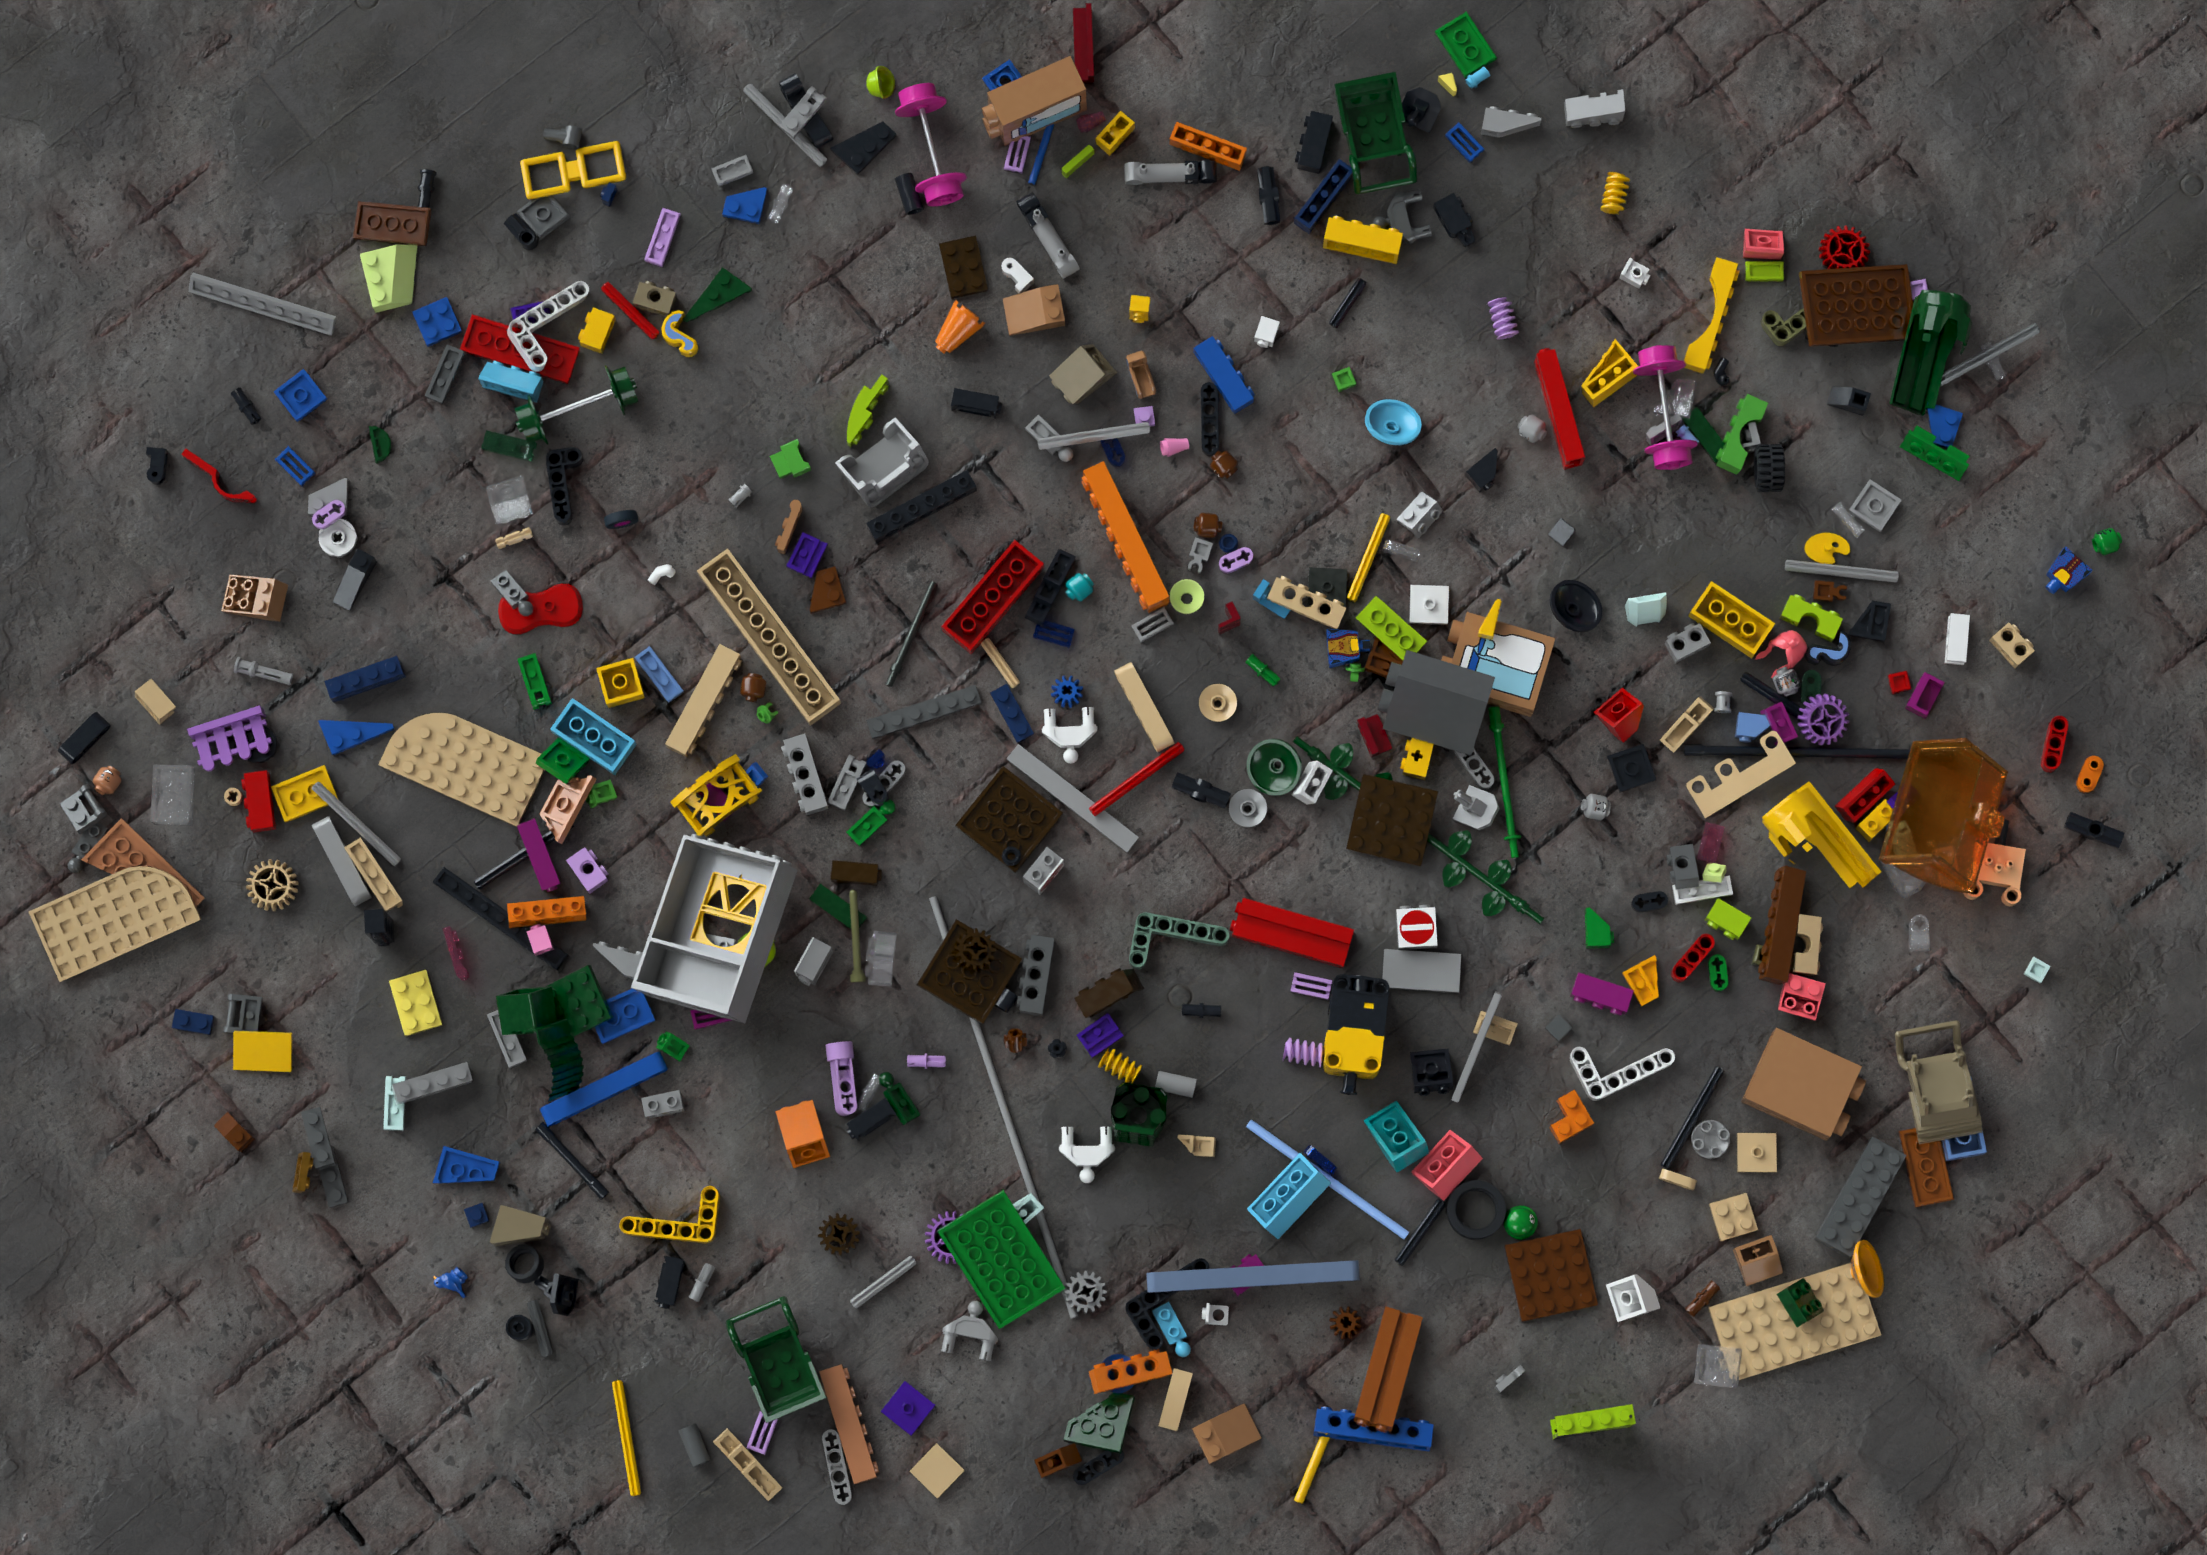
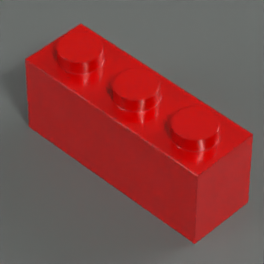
M1875 768L1834 807L1846 821L1856 822L1895 785V782L1885 770Z
M267 770L244 773V779L241 782L243 791L246 790L247 798H244L245 809H248L249 816L246 817L247 828H250L253 833L276 830L270 773Z

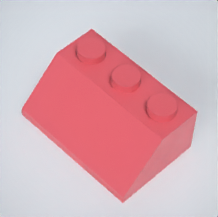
M1449 1130L1411 1173L1432 1193L1444 1201L1483 1158L1472 1145Z

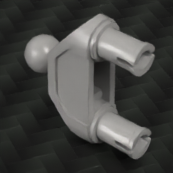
M972 1301L968 1305L970 1317L962 1316L943 1327L944 1339L941 1352L946 1353L947 1345H949L948 1353L953 1354L955 1339L959 1335L980 1339L983 1343L979 1359L984 1360L987 1352L986 1361H991L994 1344L998 1342V1338L986 1322L978 1318V1315L983 1311L982 1303Z

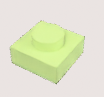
M1707 863L1702 874L1703 881L1722 883L1726 874V865Z

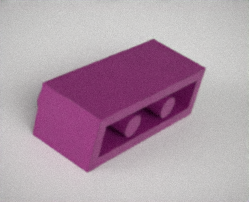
M1578 972L1570 997H1573L1575 1002L1581 1004L1588 1002L1596 1009L1603 1010L1604 1007L1610 1009V1013L1621 1016L1627 1013L1634 990Z

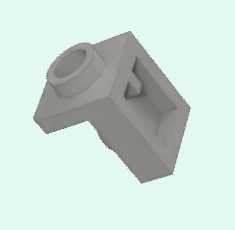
M1752 422L1748 423L1746 430H1744L1745 439L1749 443L1741 444L1747 453L1755 452L1756 446L1761 444L1756 423Z

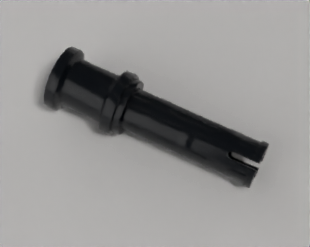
M421 169L420 185H418V191H420L418 207L429 208L431 193L435 190L433 187L434 176L437 175V172Z

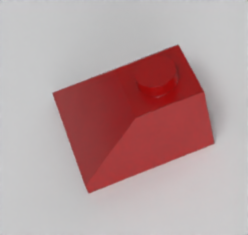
M1621 688L1596 709L1594 714L1616 738L1624 742L1638 730L1644 705L1624 688Z

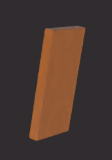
M1916 1128L1899 1131L1903 1154L1907 1155L1905 1157V1164L1915 1208L1954 1200L1941 1140L1919 1144Z

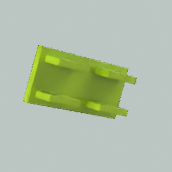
M1377 596L1355 618L1402 661L1406 650L1417 653L1427 642Z

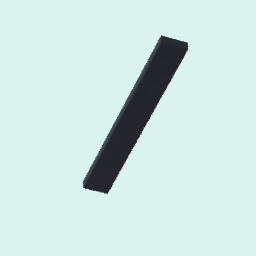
M445 867L442 868L433 880L435 885L534 954L527 935V931H530L529 926L509 928L508 912ZM552 943L554 950L537 955V957L555 970H558L568 957V954Z

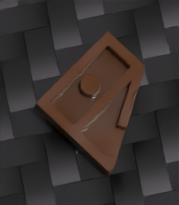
M836 567L817 571L810 613L846 604Z

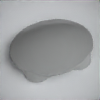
M1703 1121L1692 1132V1146L1696 1153L1704 1158H1718L1729 1147L1730 1133L1718 1121Z

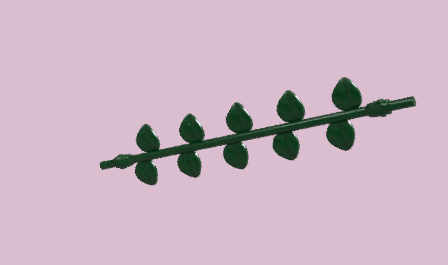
M1296 736L1293 743L1307 752L1311 760L1319 761L1337 774L1329 777L1324 786L1326 799L1334 800L1342 797L1348 789V783L1358 791L1360 790L1361 783L1341 769L1350 765L1353 760V747L1350 743L1335 746L1331 750L1329 760L1319 748L1311 747ZM1389 772L1374 775L1376 777L1393 780L1392 775ZM1468 830L1453 833L1449 838L1448 847L1429 834L1427 842L1454 861L1447 864L1442 871L1443 885L1445 887L1459 885L1465 879L1467 870L1494 890L1484 895L1482 899L1483 915L1493 916L1500 913L1506 905V899L1518 913H1525L1537 923H1542L1544 918L1531 909L1526 900L1512 895L1500 886L1510 878L1511 863L1509 860L1493 862L1489 866L1488 876H1486L1460 856L1466 854L1472 844L1471 833Z

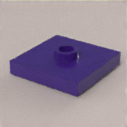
M904 1381L881 1410V1413L912 1436L935 1407V1404Z

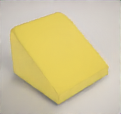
M1452 73L1440 75L1438 82L1452 96H1456L1457 87L1454 75Z

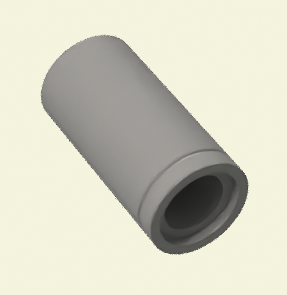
M1159 1071L1155 1087L1162 1088L1164 1092L1193 1098L1197 1079Z

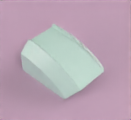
M1666 593L1628 598L1625 604L1627 620L1636 627L1639 624L1659 623L1666 613Z

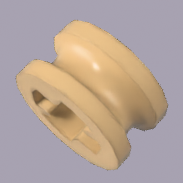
M229 788L224 794V799L229 805L237 806L242 802L243 796L238 789ZM232 792L234 794L238 793V796H236L237 800L234 802L232 799L229 801Z

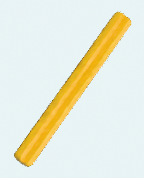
M1382 513L1379 517L1347 595V599L1352 602H1356L1389 523L1390 516Z

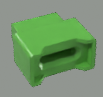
M798 439L780 446L781 451L770 456L780 479L791 474L795 478L811 471L809 463L803 461L800 455Z

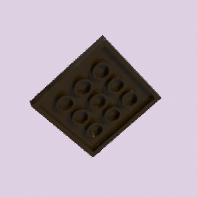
M1002 766L955 827L1016 873L1060 819L1063 812ZM1007 847H1015L1021 853V860L1015 866H1008L1002 860V852ZM1010 853L1008 855V859L1013 860L1015 858V855L1013 853Z
M1363 774L1346 849L1422 866L1439 791Z
M956 919L918 981L917 986L983 1025L1022 958L995 943L992 948H995L996 952L991 953L994 959L989 960V966L983 964V970H980L978 966H976L975 971L972 970V966L965 969V963L959 964L961 958H955L958 951H955L954 947L959 946L956 940H962L960 937L961 933L967 935L968 929L974 933V929ZM972 938L967 939L963 945L969 944ZM980 939V942L983 945H986V943L982 939ZM973 946L971 950H974V953L977 954L978 949H976V946ZM964 954V956L968 960H970V957L967 954ZM987 954L981 955L978 961L983 960Z

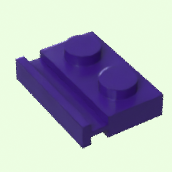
M803 532L786 567L812 579L828 543H824Z
M1108 1013L1076 1035L1092 1058L1124 1037Z

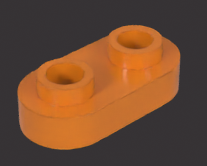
M2090 756L2084 761L2076 780V786L2080 792L2089 793L2096 787L2104 767L2100 757ZM2091 762L2097 763V768H2093ZM2088 779L2090 781V785H2085L2084 780Z

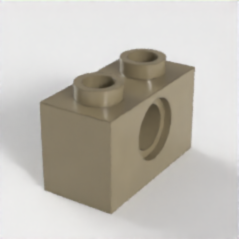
M645 281V283L639 282L633 305L635 308L667 317L673 311L677 295L672 288L666 286L659 288L656 287V284ZM653 295L661 296L659 301H651Z

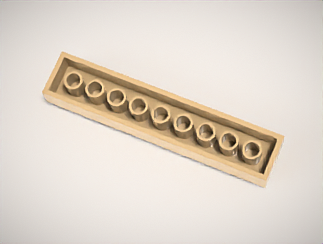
M728 548L697 570L699 577L810 726L841 704L838 696Z

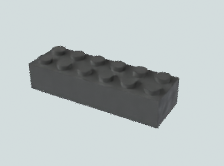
M1873 1136L1869 1138L1814 1240L1842 1256L1850 1258L1854 1247L1860 1241L1907 1155Z

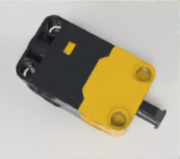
M1339 974L1334 978L1328 1007L1323 1069L1329 1075L1344 1076L1341 1094L1357 1095V1078L1374 1079L1380 1070L1389 997V984L1384 979Z

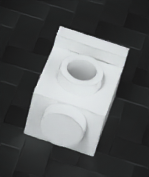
M1629 258L1621 272L1620 279L1640 289L1642 284L1646 285L1651 275L1648 274L1649 268ZM1633 271L1640 272V275H1635Z

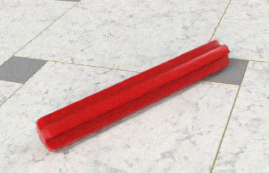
M609 282L601 287V290L650 339L653 340L659 335V331Z

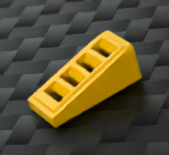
M1497 599L1478 631V637L1489 640L1493 639L1502 602L1501 599Z

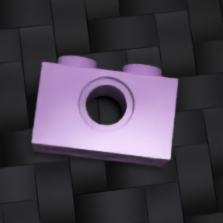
M584 847L566 861L590 894L608 882L606 878L608 873L603 865L599 867L596 864L595 860L598 858L593 851H587ZM587 865L594 866V870L590 874L584 873V868Z

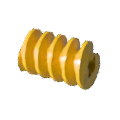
M1608 172L1609 177L1606 178L1608 184L1605 185L1606 191L1603 193V206H1601L1600 210L1608 214H1618L1619 211L1625 209L1623 206H1620V204L1626 203V200L1621 197L1628 194L1623 189L1629 188L1624 182H1630V178L1617 172Z
M1107 1049L1098 1067L1102 1068L1106 1065L1105 1072L1112 1069V1076L1119 1073L1118 1080L1125 1077L1126 1083L1132 1081L1133 1084L1142 1069V1065L1135 1068L1136 1061L1129 1064L1128 1056L1122 1060V1053L1115 1056L1116 1049L1110 1052Z

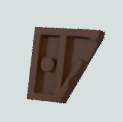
M1376 637L1365 665V671L1387 678L1391 663L1394 662L1402 665L1403 661Z

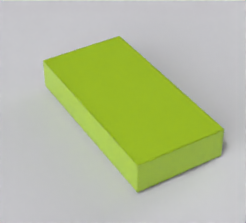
M1091 145L1086 146L1062 167V175L1068 178L1094 155L1093 147Z
M1746 261L1745 281L1783 282L1784 262Z

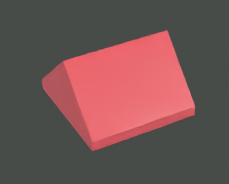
M1745 229L1743 258L1782 259L1784 254L1783 231Z

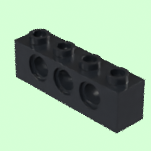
M384 909L364 910L365 934L378 946H389L390 943L394 942V924L390 915Z

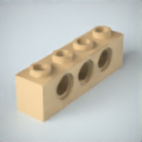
M1281 576V578L1276 577L1267 600L1332 629L1338 628L1346 610V607H1343V602L1336 599L1332 602L1326 599L1327 596L1317 591L1314 594L1309 592V588L1302 584L1296 586L1291 584L1292 580ZM1291 589L1295 592V597L1287 599L1284 592ZM1310 597L1313 601L1312 606L1305 607L1302 604V599ZM1328 605L1330 613L1327 615L1321 614L1320 606Z

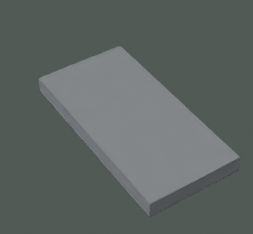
M1384 949L1382 979L1388 982L1389 989L1459 993L1461 954Z

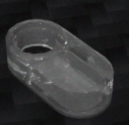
M1390 540L1385 541L1382 549L1386 553L1411 561H1419L1421 551L1416 548Z

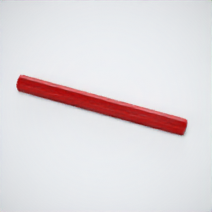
M1177 742L1090 806L1089 810L1092 815L1097 816L1184 751L1182 744Z

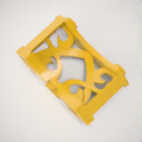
M736 754L719 763L711 772L707 771L695 780V784L689 788L686 787L670 802L674 808L677 807L697 833L696 835L708 837L715 831L714 827L747 803L751 805L759 799L758 795L762 792L761 788L758 789L740 765V759ZM733 771L736 773L739 779L735 780ZM723 777V782L728 780V783L719 784L717 779ZM742 782L750 793L745 796L740 795V791L745 789L743 787H736L735 784ZM710 783L717 788L729 787L724 806L704 805L708 799L707 784ZM698 792H703L704 798L699 803L698 801L701 798H698L696 795ZM734 797L739 800L735 804H733ZM685 802H686L688 805H690L691 807L695 808V810H694L693 813H692L691 810L688 808V806L685 804ZM699 811H703L701 813V820L704 817L709 818L708 823L704 827L695 817ZM713 813H721L714 819Z

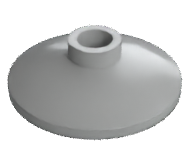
M1252 789L1238 791L1233 795L1229 803V814L1232 820L1243 827L1258 825L1263 821L1267 813L1265 798L1259 792ZM1250 806L1252 810L1245 812L1244 808Z

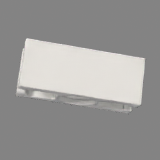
M1951 613L1948 616L1944 664L1964 665L1966 663L1970 615Z

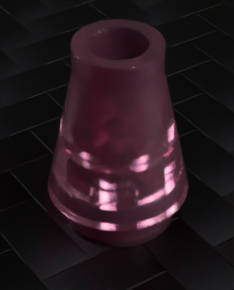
M1102 111L1080 115V118L1076 119L1081 133H1088L1106 121Z

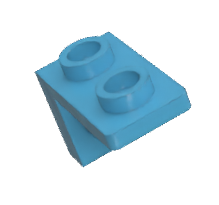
M1263 579L1253 594V600L1285 619L1290 610L1267 600L1271 587H1269L1270 583Z

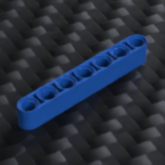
M659 1051L557 1099L539 1110L547 1127H550L667 1071L668 1067Z

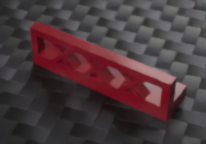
M1086 3V8H1073L1075 67L1083 83L1094 82L1091 3Z

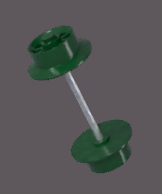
M605 365L611 382L609 384L610 390L541 416L536 411L529 394L527 404L514 408L519 420L516 422L520 433H524L528 444L542 439L548 445L542 421L610 395H614L617 398L624 416L625 407L639 402L634 391L637 388L634 378H629L625 366L611 371Z

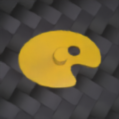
M1819 533L1807 540L1804 550L1806 555L1817 563L1834 564L1833 553L1837 552L1842 555H1848L1850 546L1840 535ZM1836 542L1839 546L1833 547L1832 543Z

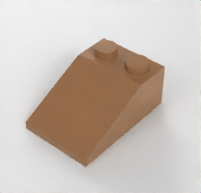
M1058 284L1039 287L1003 298L1009 336L1065 326Z
M1245 1404L1239 1405L1192 1428L1209 1465L1262 1439Z

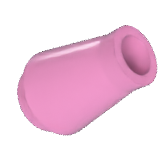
M1164 438L1163 441H1160L1161 453L1163 456L1167 455L1169 457L1189 449L1188 439Z

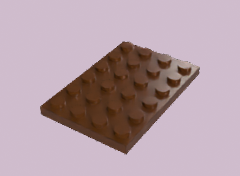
M1907 264L1799 272L1809 347L1905 340L1913 307Z

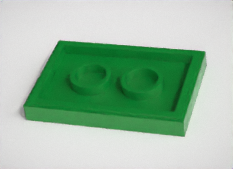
M1467 11L1435 30L1436 36L1464 78L1474 74L1497 59Z

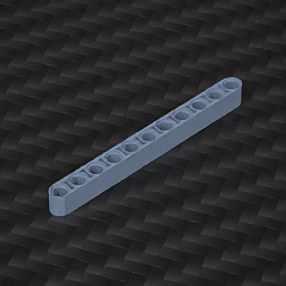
M1358 1260L1146 1273L1147 1293L1360 1280Z

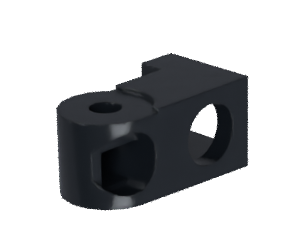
M147 447L146 455L151 458L150 468L146 473L147 478L151 483L160 485L166 478L168 451L165 448Z

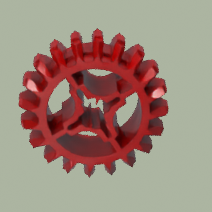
M1847 225L1844 226L1843 230L1840 226H1837L1836 231L1830 229V235L1825 233V240L1820 241L1822 246L1818 249L1819 252H1822L1819 258L1825 259L1822 265L1829 264L1827 269L1865 267L1864 262H1868L1869 258L1867 255L1870 254V250L1867 249L1870 246L1869 243H1863L1867 239L1866 236L1860 238L1859 236L1862 232L1854 233L1855 227L1848 231ZM1842 238H1848L1852 242H1845ZM1832 241L1836 243L1835 247L1837 249L1833 255L1830 254L1829 250ZM1858 247L1859 258L1854 261L1852 251ZM1846 248L1848 250L1847 254L1845 252L1844 254L1840 253L1841 249ZM1842 259L1847 264H1841L1837 260Z

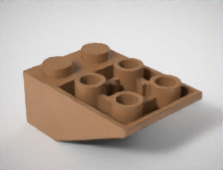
M229 575L221 611L280 622L288 584L271 578Z

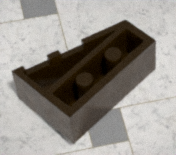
M1116 969L1110 973L1111 977L1108 979L1101 978L1094 983L1096 986L1091 989L1086 987L1079 991V996L1074 999L1084 1017L1091 1018L1112 1007L1118 1001L1128 998V995L1135 991L1143 990L1144 987L1134 969Z

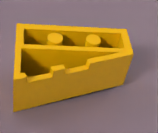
M1614 339L1598 365L1594 367L1581 385L1582 394L1593 407L1637 376L1633 373V369L1638 367V365L1616 339Z

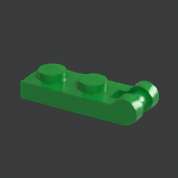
M536 653L518 658L517 660L533 710L538 709L539 706L544 704L546 706L552 704ZM542 692L543 697L536 699L535 694Z

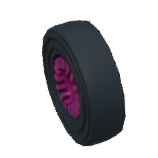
M636 510L618 511L604 517L605 526L608 529L628 527L639 521Z

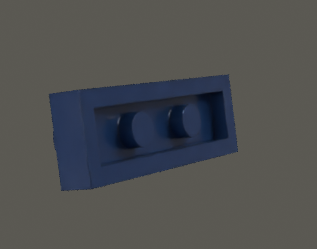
M1007 684L990 692L1017 744L1034 735Z

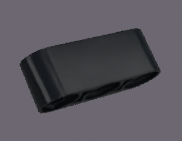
M94 712L59 747L58 752L71 765L75 764L109 730L111 725L98 712Z

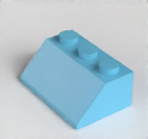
M493 361V363L487 362L478 378L483 388L528 400V395L530 394L532 401L536 403L544 382L540 374L529 371V373L522 372L521 368L511 366V368L504 367L503 363Z

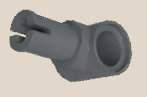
M566 126L565 129L561 130L545 128L543 138L544 140L559 141L567 148L578 149L582 129L576 126Z

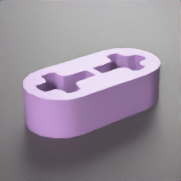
M339 500L330 502L313 515L312 522L314 526L318 529L329 527L345 515L346 507ZM335 505H337V507L342 506L340 508V513L334 512L330 515V513L334 511L333 507ZM328 515V517H326V518L324 519V522H325L324 524H321L320 522H319V523H316V522L319 521V520H318V517H319V516H321L322 518H324L325 516Z
M1243 547L1226 554L1219 560V569L1227 574L1241 569L1253 561V552L1251 549ZM1242 552L1249 554L1247 561L1244 559L1237 560L1242 556ZM1224 560H1227L1228 562L1235 560V562L1231 564V568L1229 569L1226 566H1222L1224 565Z

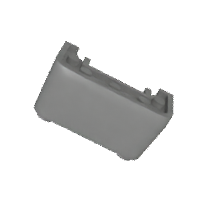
M896 417L885 424L883 428L885 437L855 459L852 455H845L835 462L841 473L869 507L879 505L924 471L929 463L920 444Z

